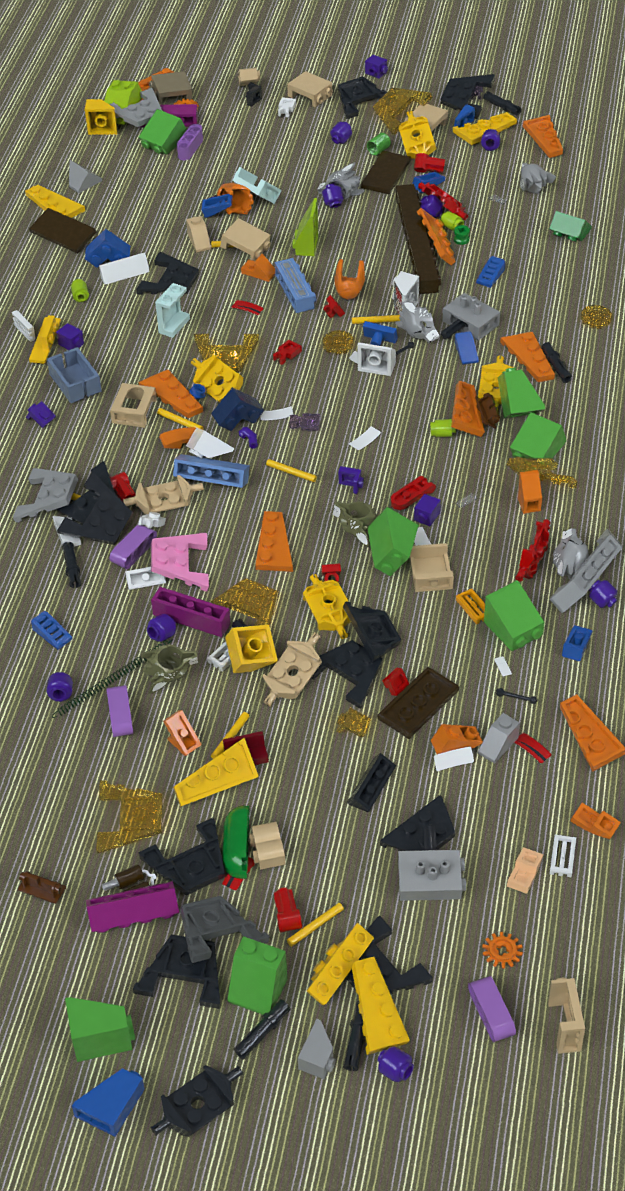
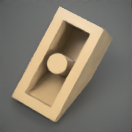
M202 216L186 219L187 233L196 253L211 250L206 224Z

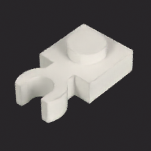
M282 97L278 105V116L286 114V117H289V112H293L296 106V99Z
M149 512V514L140 517L138 525H146L147 528H152V526L161 527L165 525L166 518L160 517L159 513Z

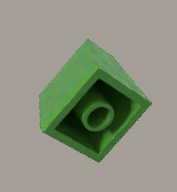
M157 109L139 135V139L142 142V146L146 149L151 148L159 154L167 155L177 147V142L187 129L181 118Z
M516 367L508 368L497 377L504 419L526 416L530 412L538 414L546 409L543 401L522 369L516 370Z
M530 412L510 449L513 457L517 460L522 461L523 459L533 467L539 466L544 469L567 440L562 425Z
M388 507L368 526V534L374 567L391 577L410 558L419 525Z
M518 580L485 597L484 623L511 651L522 648L527 643L537 640L543 635L544 621Z
M243 936L233 958L228 1002L263 1015L276 1005L287 982L286 951Z
M72 997L65 998L77 1062L133 1050L131 1041L135 1040L131 1014L126 1015L124 1006Z

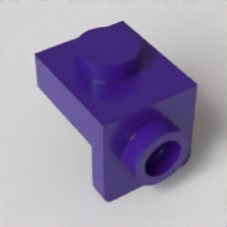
M42 401L37 405L34 403L27 410L29 413L26 416L28 420L33 418L42 428L56 417Z
M340 466L338 471L339 484L353 486V494H357L359 488H362L364 484L361 470Z

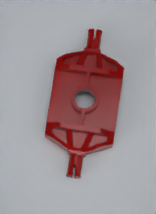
M430 182L426 184L419 183L418 188L428 196L435 195L445 203L443 206L446 209L460 216L463 220L468 218V214L464 213L465 207L463 208L462 204L435 184L430 185Z
M544 519L543 523L536 522L535 543L530 545L529 550L524 548L522 550L519 571L515 576L518 582H522L523 578H533V574L537 572L539 561L542 560L545 551L548 550L550 535L548 530L551 523L548 519Z

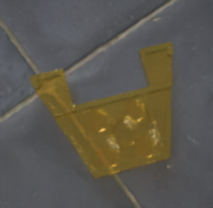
M391 88L373 106V110L381 121L384 122L391 134L395 135L401 125V122L395 120V118L413 101L424 106L433 96L430 92Z
M194 334V341L202 361L215 355L234 371L241 372L259 342V334H244L243 345H209V334Z
M508 458L507 466L519 476L520 472L538 470L540 481L547 479L557 485L568 483L571 488H576L578 481L572 476L557 475L550 471H556L558 463L552 458Z
M244 578L210 603L227 607L257 619L254 626L269 625L271 628L272 617L279 595L275 589Z
M100 780V801L121 800L120 831L97 832V853L162 834L163 797L161 793L139 788L133 790L125 788V785L117 784L115 786L108 784V781Z

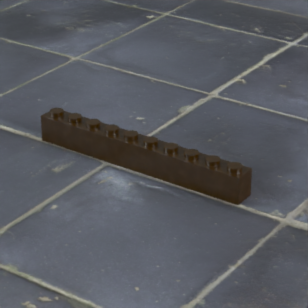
M414 184L397 185L396 202L414 275L419 276V294L439 293L441 276H439V269L436 266V257L433 256L434 250L433 246H431V238L428 237V228L422 223L423 218L417 214L421 205L419 192L415 189Z

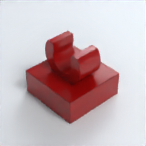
M331 295L326 298L329 304L324 306L323 310L330 318L334 317L336 313L339 317L345 314L341 306Z
M340 563L321 565V576H325L324 581H328V578L333 576L335 581L339 582V575L341 573Z
M398 667L382 680L385 688H388L391 695L394 696L400 694L409 685L403 669Z

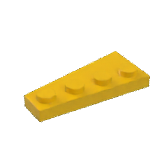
M506 112L492 116L490 120H478L477 123L472 125L466 123L461 128L455 126L453 127V133L469 144L474 145L481 141L482 134L486 130L494 129L501 132L517 124V118Z
M40 185L25 190L26 196L44 211L50 208L70 218L85 212V206Z

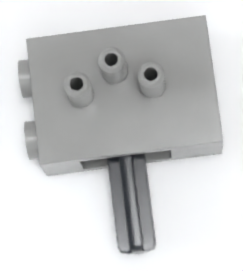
M463 293L443 308V322L449 326L441 331L443 339H447L458 330L461 332L470 331L473 338L479 341L499 326L500 311L477 300L475 296L472 297Z
M424 826V851H398L400 901L461 899L462 891H466V879L461 878V871H465L464 858H460V850H437L435 826Z

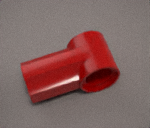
M417 153L414 170L421 173L427 171L443 173L445 159L429 157L425 153Z
M125 472L110 477L115 493L122 502L123 499L136 496Z
M287 887L279 888L278 891L274 892V901L277 908V921L280 933L302 929L299 909L296 908L292 889Z

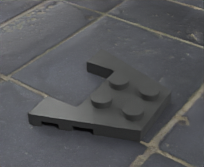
M221 896L181 906L180 913L192 963L210 959L212 951L204 940L240 932L242 936L267 944L270 936L266 932L261 933L258 931L255 923L242 918L240 911Z

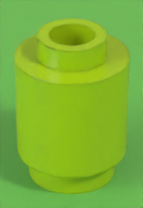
M447 211L441 216L444 226L454 231L456 226L464 225V220L451 211Z
M82 279L74 280L71 284L73 299L76 302L86 301L89 297L87 284Z
M452 419L430 422L431 436L452 437V433H456V429L451 427Z

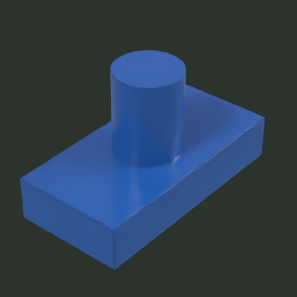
M367 321L363 324L364 336L372 338L371 345L380 346L382 341L396 343L398 339L396 328Z

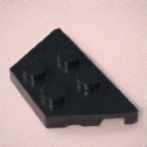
M346 601L343 608L372 661H376L400 644L401 638L386 611L372 609L363 605L360 609L351 606V602Z
M442 796L436 797L382 838L380 845L384 848L390 846L398 849V851H424L423 828L427 825L435 826L437 850L455 837V830Z

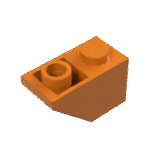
M538 470L520 472L518 501L523 514L541 511L542 493Z
M441 724L431 739L436 754L465 747L473 749L483 742L476 726Z

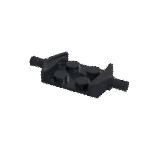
M205 1065L203 1066L202 1073L167 1097L163 1094L161 1101L164 1117L163 1120L150 1127L154 1135L157 1136L168 1127L182 1136L190 1137L232 1107L234 1100L231 1086L235 1079L243 1075L241 1068L236 1066L229 1073L223 1074ZM196 1100H201L205 1103L199 1109H195L191 1105Z

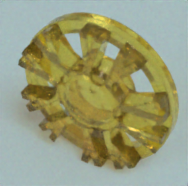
M590 305L582 310L581 320L584 325H589V328L592 327L594 329V327H597V329H602L603 326L608 327L610 325L612 313L604 306Z
M331 331L323 337V348L328 353L333 352L336 355H340L343 352L345 354L348 353L349 349L353 348L354 338L346 331Z

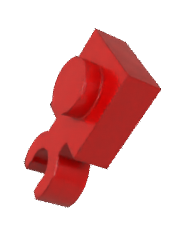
M287 340L278 348V352L273 354V361L280 359V364L282 365L286 362L287 358L292 360L302 351V346Z

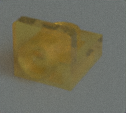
M349 708L345 714L341 713L336 723L339 725L336 732L341 733L346 729L363 738L371 719Z

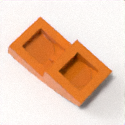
M196 428L174 429L160 434L159 437L164 448L181 449L183 443H188Z
M581 803L570 820L582 829L607 839H611L621 823L605 811L599 814L584 803Z

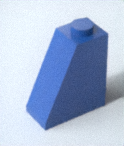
M122 1068L76 1100L72 1105L74 1116L116 1137L145 1090L142 1076L131 1070L129 1072Z

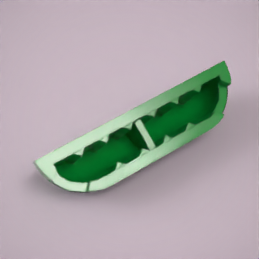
M245 805L235 807L227 814L223 830V867L226 873L239 879H247L250 808Z

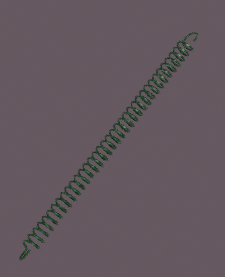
M141 655L140 657H137V659H134V661H131V663H128L127 666L129 667L130 671H132V669L129 666V664H131L133 669H135L132 662H134L136 667H138L135 660H137L138 664L141 665V663L138 661V658H140L141 662L143 661L141 659ZM108 677L104 678V680H101V682H98V684H95V686H92V688H89V690H86V692H83V694H80V696L77 697H80L81 701L84 702V700L81 698V695H83L84 699L87 700V698L84 696V693H86L88 698H90V696L87 694V691L90 692V689L93 690V687L96 688V685L99 686V683L102 684V681L105 682V679L108 680Z

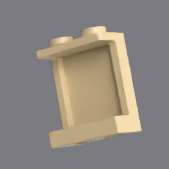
M307 71L287 84L288 97L293 98L301 94L312 99L313 107H317L333 94L332 82Z
M422 102L413 111L415 118L423 116L428 119L431 132L439 124L445 126L448 122V110Z
M238 218L222 235L220 247L226 250L232 245L251 255L250 260L256 261L265 250L269 249L271 235Z
M447 543L412 547L410 565L415 592L453 589L454 576L453 571L450 570Z

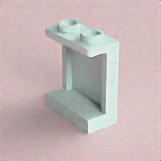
M239 167L232 181L247 187L253 193L275 204L282 190L262 179L257 187L254 186L258 177Z
M172 283L155 302L160 334L173 338L189 321L190 314L181 311L180 298L187 291L186 287Z

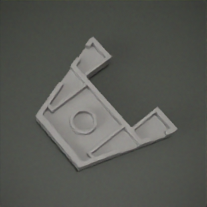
M153 88L141 91V98L144 100L129 105L124 109H121L115 103H111L110 105L115 108L116 118L121 117L125 122L137 127L147 124L157 109L162 111Z
M33 468L28 480L31 485L42 483L34 504L17 506L13 515L14 521L20 522L23 517H35L40 511L46 510L49 512L69 505L78 482L76 474Z

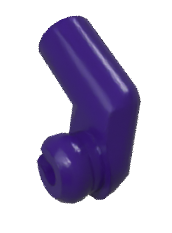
M242 427L239 430V436H242L243 439L246 437L249 439L250 448H257V434L248 427Z

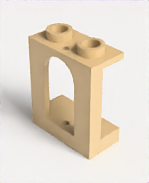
M122 383L110 409L112 423L145 428L147 425L146 414L151 402L157 401L155 387ZM125 398L141 400L138 408L122 407Z
M562 977L551 980L548 1007L563 1006L567 1021L560 1022L556 1044L558 1054L581 1052L585 1025L575 979Z

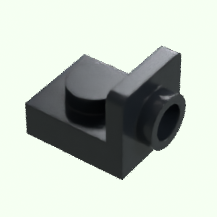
M250 82L246 98L247 105L252 107L262 99V88Z

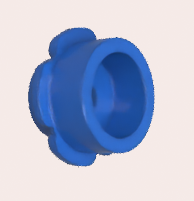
M194 384L189 390L195 399H201L206 396V388L201 384Z

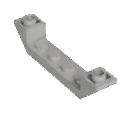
M608 529L598 538L597 542L599 545L570 581L560 586L550 597L549 600L561 613L565 612L587 593L622 549L620 542Z

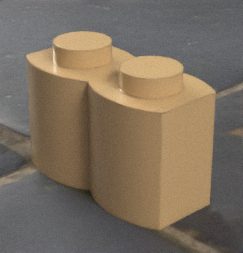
M257 68L239 69L238 71L239 86H246L250 82L257 84L260 79V71Z
M277 822L251 826L252 833L248 834L250 847H255V850L252 851L254 864L258 863L260 870L286 865Z

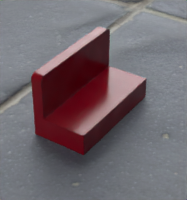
M262 731L223 739L225 751L245 738L254 765L269 762Z

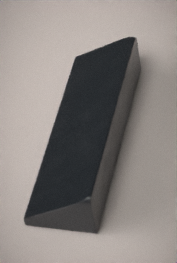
M381 753L375 756L347 803L369 812L396 765Z

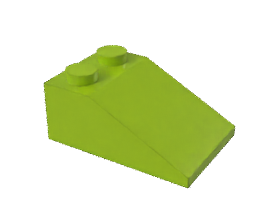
M113 80L107 89L104 101L108 104L115 103L121 109H124L129 105L140 102L142 99L141 88L136 81ZM116 118V124L124 125L126 123L123 118Z
M317 198L313 199L300 221L298 229L295 230L293 249H295L296 255L315 256L318 242Z

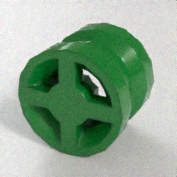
M459 225L454 228V242L456 244L465 245L469 242L470 229L468 226Z

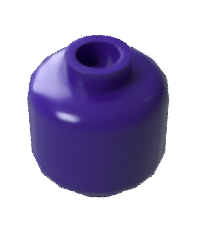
M338 122L330 131L332 141L336 144H345L352 136L351 126L347 122Z
M488 129L482 134L481 145L485 150L494 151L499 147L501 141L499 132L494 129Z
M328 184L322 191L326 206L330 208L341 206L344 196L340 186Z
M426 195L421 199L420 208L424 209L434 218H437L443 212V203L435 195Z
M598 580L589 589L590 599L600 608H605L606 606L610 608L617 602L615 597L618 591L607 580Z
M160 614L148 622L147 633L151 639L157 642L169 639L176 632V622L167 614Z
M56 672L50 675L47 681L46 692L52 700L62 702L69 699L72 695L73 680L68 674Z
M395 1046L382 1050L377 1059L379 1062V1072L394 1082L407 1080L414 1069L412 1057Z

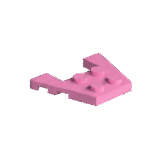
M207 533L152 539V572L173 580L174 578L185 581L186 585L192 586L194 584L201 587L200 590L208 591V574L189 572L188 548L206 550Z

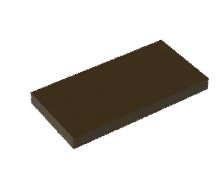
M382 151L362 181L361 188L390 194L410 163L411 156Z
M47 208L29 228L31 233L77 254L97 233L95 228L50 208Z
M427 667L378 714L377 719L410 739L459 691V686L430 667Z

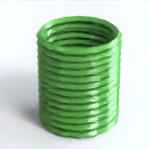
M385 133L375 136L367 142L368 151L372 155L377 156L390 147L391 141L389 136Z

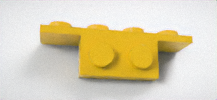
M50 315L44 318L29 358L30 363L46 364L52 344L54 343L56 331H58L61 323V318H55V316Z
M356 923L347 937L337 945L333 943L325 953L328 955L326 959L319 961L314 967L313 971L315 974L311 978L313 983L307 989V992L321 1005L327 1004L351 971V965L354 961L359 960L374 937L359 923Z

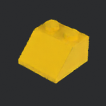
M87 99L85 115L88 135H117L115 108L102 99Z
M269 625L232 628L225 637L233 673L252 672L278 661Z

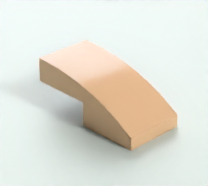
M523 847L516 860L515 868L508 879L507 887L527 894L538 872L544 854Z

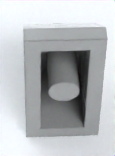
M502 713L491 725L478 750V754L495 764L519 738L520 722Z
M316 1019L298 1056V1069L325 1079L327 1072H332L336 1059L333 1058V1047L321 1020Z

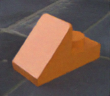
M261 254L256 261L248 259L241 267V273L270 282L275 276V268Z
M178 710L163 720L171 734L167 738L168 741L184 756H187L202 745L182 710Z

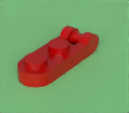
M419 476L391 496V506L396 510H404L421 499L424 494L433 493L436 485L428 482L424 476Z

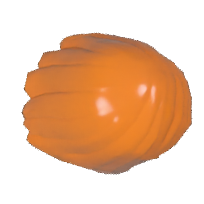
M225 183L217 192V196L233 195L232 206L225 209L228 215L231 213L247 215L254 202L250 189L237 183Z
M340 259L334 276L335 287L341 298L351 300L359 295L364 285V261L359 260L357 277L348 278L347 276H342L343 259Z

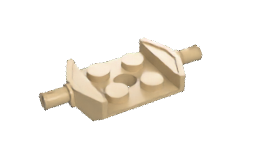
M177 475V481L143 488L142 483H139L135 493L136 496L123 499V503L126 506L136 504V507H139L144 514L161 512L188 506L193 492L204 490L202 483L191 485L183 477Z
M313 632L310 639L306 642L287 641V649L268 675L263 674L262 676L271 690L265 701H263L266 705L271 707L274 700L280 697L286 699L297 698L322 663L314 648L320 635ZM292 669L299 670L295 676L289 675Z

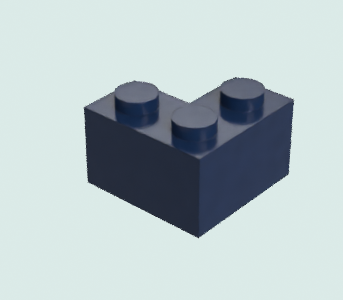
M232 387L211 414L220 427L232 431L241 419L254 424L262 415L264 409L256 398Z

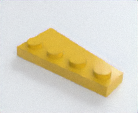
M245 738L173 787L180 807L259 777Z
M375 957L354 961L351 966L356 993L359 995L360 1003L358 1007L363 1019V1036H366V1054L369 1055L384 1049L387 1050L392 1046L398 1047L407 1044L410 1039Z

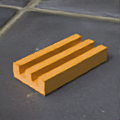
M472 588L456 595V601L476 625L480 623V620L484 622V613L479 610L477 605L484 612L485 603Z

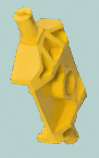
M408 111V120L402 122L399 126L406 154L411 156V159H415L417 153L430 155L436 150V145L428 119L423 116L415 118L413 111H410V114ZM416 133H419V134H420V135L417 136V137H414V136H413V135L416 134Z
M215 355L202 363L196 358L193 359L195 362L191 361V364L197 368L193 382L203 385L206 388L205 392L219 403L232 387L240 390L243 385V377ZM224 379L223 383L218 385V381Z
M497 356L496 363L482 366L478 391L480 399L484 397L485 393L493 395L496 404L494 406L497 407V410L498 405L502 404L500 390L494 388L499 387L497 377L506 369L514 368L503 363V356H501V359L500 356Z
M312 574L310 580L313 585L308 586L304 590L303 600L307 601L317 621L318 630H336L341 639L347 638L348 633L344 627L351 623L343 605L348 599L339 582L334 580L323 582L319 580L317 574H314V576ZM330 600V601H333V602H332V603H325L324 601Z

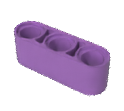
M190 125L177 142V152L180 160L190 159L203 142L201 125Z
M137 525L111 551L109 560L125 569H129L151 547L152 539L157 538V532L144 525Z
M127 686L107 688L113 737L133 734Z
M488 976L468 983L470 996L491 1040L496 1042L516 1035L514 1022L492 977Z

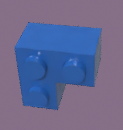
M105 229L86 247L85 260L98 268L106 259L113 262L130 257L131 246Z

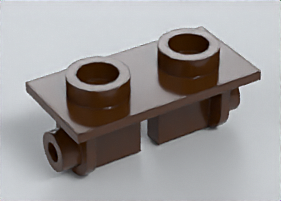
M485 393L481 399L476 396L477 408L481 413L482 422L486 426L489 425L496 429L495 423L500 421V415L497 407L494 406L496 404L493 395Z
M26 871L20 874L19 880L22 883L17 890L57 904L66 886L57 881L54 882Z

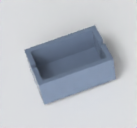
M78 347L64 352L66 368H64L61 354L47 358L50 376L70 403L85 398V395L89 397L102 392L98 373Z

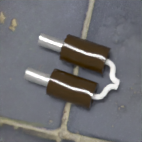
M135 865L114 874L115 879L102 884V888L104 891L116 886L119 889L125 888L144 880L143 873L152 877L151 886H153L156 875L155 873L150 874L147 870H141L139 865ZM145 881L131 888H128L122 892L148 887L150 885L148 881Z

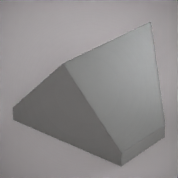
M70 160L69 187L77 193H81L102 181V178L92 171Z

